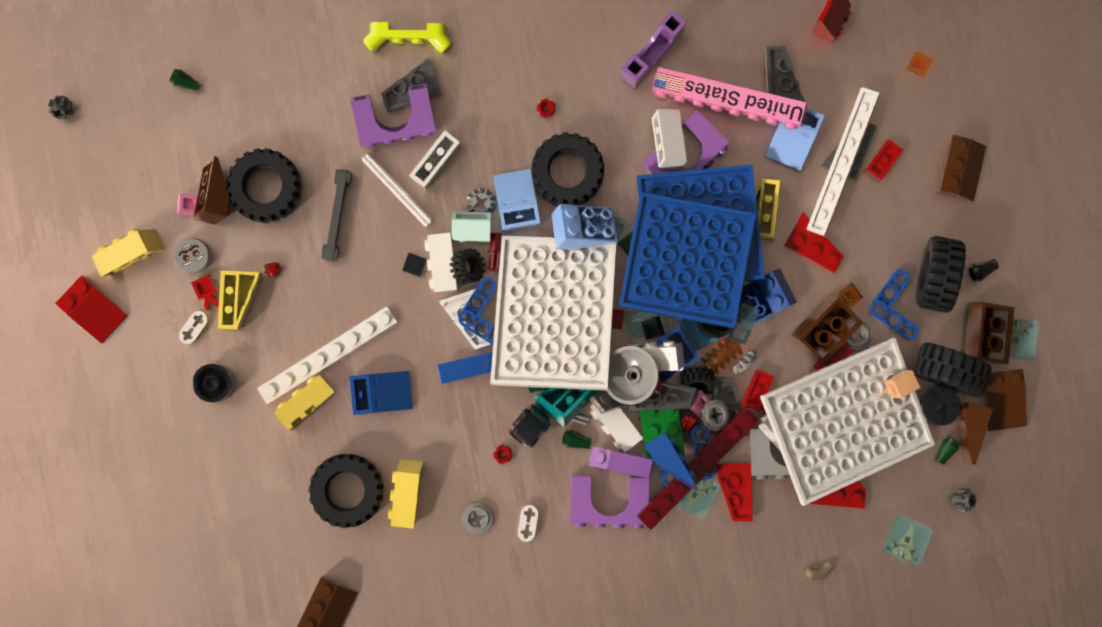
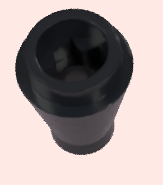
M992 259L972 264V267L969 268V274L975 282L982 281L992 272L999 269L998 262Z

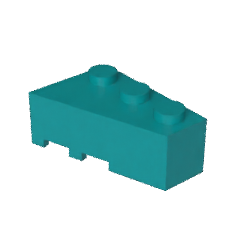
M550 388L542 393L535 394V401L541 409L565 427L599 390Z

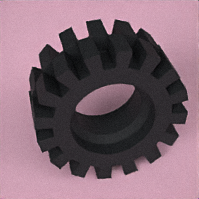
M468 248L453 254L454 257L450 259L453 261L450 263L453 269L450 272H454L453 278H457L456 281L458 283H475L484 277L482 273L486 271L483 269L486 264L482 263L484 257H480L481 253L477 252L476 249ZM466 260L470 265V272L466 269Z
M694 365L692 368L687 367L680 374V383L684 386L697 388V390L702 391L707 396V393L710 395L715 390V372L711 368L708 369L707 366L702 368V365H699V367Z

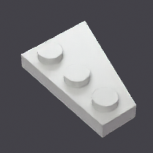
M475 289L439 301L475 350L491 345L463 327L458 320L460 312ZM478 297L472 300V305L475 308L481 307ZM482 311V313L480 314V317H482L483 319H485L484 314H483V311ZM471 314L463 315V323L470 322L473 324L470 328L474 330L476 323L480 319L476 318V321H473L470 318ZM480 324L478 326L480 334L485 335L488 333L487 324Z

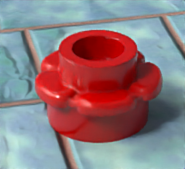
M548 99L541 100L537 105V111L540 116L546 118L547 116L554 115L555 103Z
M279 262L268 263L264 265L265 270L263 273H267L268 276H275L279 274L282 268L279 266Z
M687 414L680 422L683 425L682 429L689 431L698 420L694 417V414L691 416Z
M500 445L493 453L494 459L499 464L510 462L512 450L508 446Z

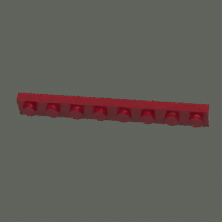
M745 406L688 463L687 471L692 470L699 482L760 420ZM673 478L636 516L652 530L691 488Z

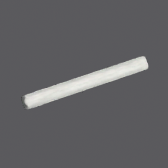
M370 153L362 158V161L425 227L432 223V218Z

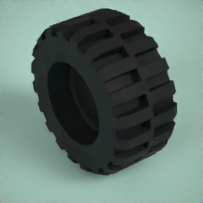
M562 132L561 135L555 134L550 139H546L537 148L532 160V179L536 190L546 201L548 200L556 206L560 204L579 205L585 204L597 194L602 185L605 167L601 152H599L595 143L589 141V138L579 136L578 133L568 134V132ZM566 152L574 153L581 157L586 166V174L583 181L571 188L557 185L550 175V165L553 159L559 154Z
M257 148L253 152L247 151L243 153L244 156L242 158L238 157L235 160L236 164L230 167V175L226 178L231 204L244 217L257 223L277 222L282 217L286 218L290 215L289 212L296 208V203L301 198V177L295 165L282 153L268 148L264 150ZM262 168L274 170L282 181L280 194L275 200L267 204L253 201L247 192L248 179L255 171Z
M934 236L929 239L922 257L916 289V303L920 308L944 313L953 310L959 296L965 269L966 248L962 241Z
M929 342L921 345L913 366L915 376L935 385L950 388L955 392L977 398L984 394L992 372L991 365L980 359Z
M355 454L335 455L323 461L315 469L314 475L311 476V484L308 492H310V504L312 503L313 510L320 516V519L330 523L332 526L348 528L361 525L371 519L381 506L380 504L384 497L382 476L377 471L376 466L364 457ZM343 472L357 475L362 480L365 488L362 501L351 509H343L336 506L329 497L330 482L336 475Z

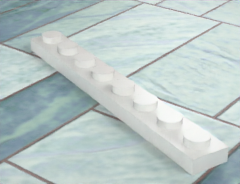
M861 87L808 224V231L826 237L879 100V92Z
M386 306L257 389L266 404H270L398 322L388 306Z

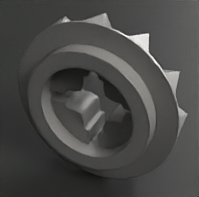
M478 188L472 190L467 196L466 208L468 212H486L492 215L496 209V198L488 189ZM477 196L481 200L487 199L484 203L486 210L481 206L475 207L478 203Z
M863 322L859 327L861 328L859 335L863 339H856L853 342L854 336L851 335L845 342L851 350H863L871 343L872 331L867 323Z
M755 349L749 350L735 364L733 372L737 374L746 370L757 358L755 356L757 351Z
M710 400V402L704 404L705 407L701 410L702 417L700 419L704 422L703 426L709 430L719 431L728 422V408L719 400ZM713 412L719 413L715 418H710Z
M471 504L462 513V525L472 534L484 533L491 526L492 514L483 504ZM474 510L478 516L485 515V517H483L480 520V527L476 522H469L472 518H474Z

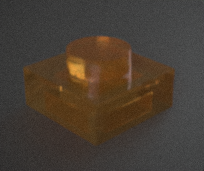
M915 51L906 69L924 77L933 59Z
M850 283L838 293L849 308L864 298L853 283Z

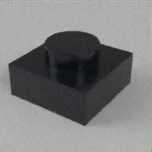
M408 253L402 271L421 277L427 259Z
M660 316L641 322L646 340L665 335Z

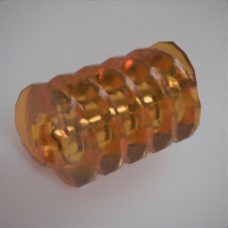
M730 333L731 340L723 338L725 345L718 343L719 350L712 348L713 355L707 352V360L702 357L700 358L708 369L711 368L718 375L720 374L719 367L724 370L726 369L724 362L731 365L730 357L738 359L736 352L741 355L743 354L742 347Z

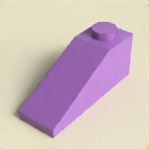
M593 447L589 466L650 479L654 460Z

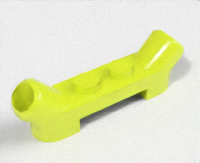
M389 22L370 23V33L363 39V43L372 52L379 49L386 41H393L394 44H404V41H412V44L417 45L423 44V42H430L440 53H445L451 48L453 42L446 35V24L427 23V30H390Z

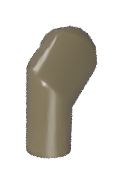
M826 562L820 569L808 567L805 570V575L811 581L823 580L834 567L829 562Z

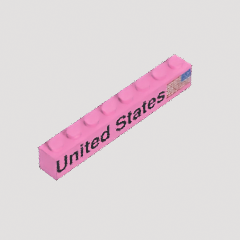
M660 67L657 69L652 87L656 96L667 99V96L680 103L689 101L693 102L692 105L701 108L704 105L710 106L712 110L717 112L726 110L730 111L729 114L734 116L743 114L754 121L764 119L767 120L766 123L778 125L780 123L792 130H796V128L802 129L808 108L806 102Z

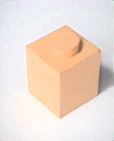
M903 370L885 380L886 389L892 398H903L920 388L913 370Z

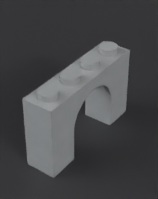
M751 429L752 476H756V479H768V475H775L776 479H787V475H790L787 466L778 463L773 457L770 439L760 429Z

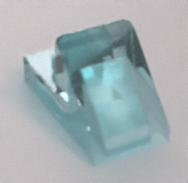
M742 303L737 314L735 329H732L727 339L746 345L760 310Z

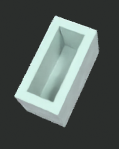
M453 211L452 240L461 243L466 241H475L477 243L490 242L491 213Z

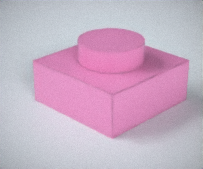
M179 194L177 214L193 216L197 196Z
M697 390L696 398L690 408L691 411L701 418V410L705 407L704 404L710 402V400L702 391Z

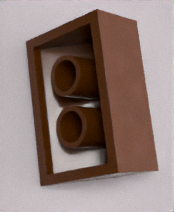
M957 135L949 137L936 193L974 202L986 146L973 139Z
M830 293L791 335L822 364H825L863 322L838 296Z
M969 302L964 353L983 362L1009 364L1015 307L985 302Z
M322 576L297 627H342L358 592Z

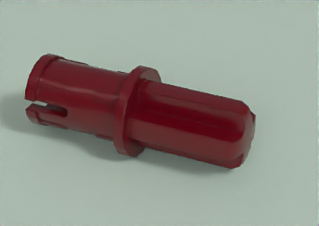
M491 233L490 249H488V270L490 271L499 270L502 233Z

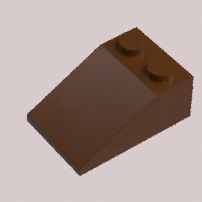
M213 156L202 166L193 219L215 225L229 215L231 206L229 205V195L219 159Z
M1023 369L991 373L983 394L984 406L993 409L988 423V431L1027 426L1026 386Z
M963 402L957 423L964 463L976 465L993 409L973 402Z

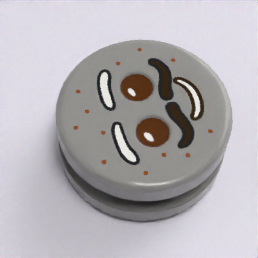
M186 238L177 244L173 257L175 264L180 270L189 274H198L209 266L211 252L203 241L196 238Z

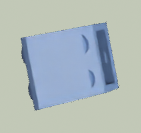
M807 108L802 129L796 128V130L786 128L784 124L778 123L765 157L800 171L825 115Z
M531 169L493 175L503 232L540 225Z
M560 204L551 214L556 249L575 250L618 242L612 207Z

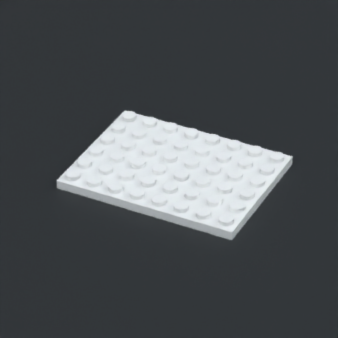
M502 236L491 385L608 391L617 243L571 250L556 249L555 238Z
M895 338L883 341L760 396L801 505L809 504L935 445L926 419L922 414L916 392L913 391L903 398H892L886 389L885 380L903 370H907Z

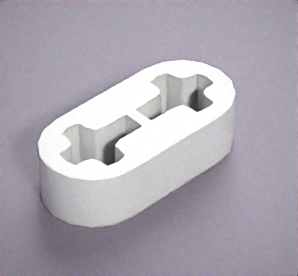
M201 311L194 312L179 333L180 340L185 344L196 342L208 325V315ZM201 315H203L202 320L204 321V323H198V325L194 327V325L197 322L195 317H200ZM193 328L194 330L191 333L193 338L185 340L186 336L184 333L190 332Z
M533 505L524 506L520 515L518 536L525 542L531 541L536 532L538 510ZM528 508H532V512L535 513V516H531L530 522H526L527 515H524V511H528ZM526 524L530 525L529 531L532 532V535H529L528 538H524V534H521V530H525Z

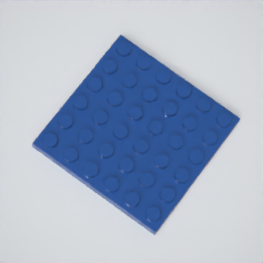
M752 165L636 176L638 198H640V193L643 192L756 213L744 282L765 280Z
M641 192L619 307L735 329L756 213Z

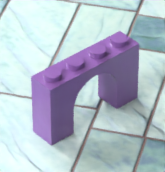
M671 10L659 24L657 32L637 56L634 54L621 68L620 77L635 89L684 32L687 22Z
M427 83L408 86L412 112L409 119L397 127H389L378 121L374 114L370 94L351 97L360 146L372 147L379 142L388 144L395 142V139L403 138V140H409L416 135L424 137L432 135V132H436Z
M696 110L683 123V127L700 145L701 156L699 161L687 169H659L655 150L642 162V166L650 174L700 170L703 168L709 169L715 163L713 159L717 155L721 157L728 150L726 146L729 142Z
M572 476L570 522L574 523V526L586 527V523H594V527H605V524H613L614 528H624L625 524H632V528H644L645 524L636 515L649 503L648 478L629 477V499L626 507L615 515H604L598 512L592 505L591 476Z

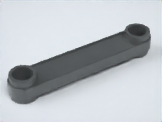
M336 169L334 184H337L333 212L327 245H323L321 259L325 261L337 262L339 256L337 240L346 187L350 186L352 171L346 169Z

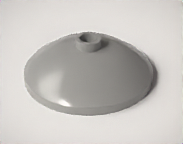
M625 346L615 350L610 355L607 393L614 400L622 404L634 405L647 400L656 390L659 381V369L655 359L649 352L636 346ZM634 372L637 373L636 379L632 377Z

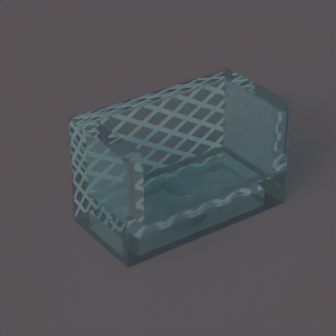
M641 312L624 317L630 340L644 337L645 334L641 322L660 316L663 329L667 330L664 315Z

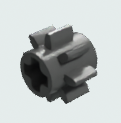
M55 95L54 100L50 99L49 113L57 119H66V116L71 115L73 110L71 107L72 102L65 96Z
M957 489V493H954L952 496V504L954 507H958V512L971 511V508H974L976 505V496L970 493V489Z

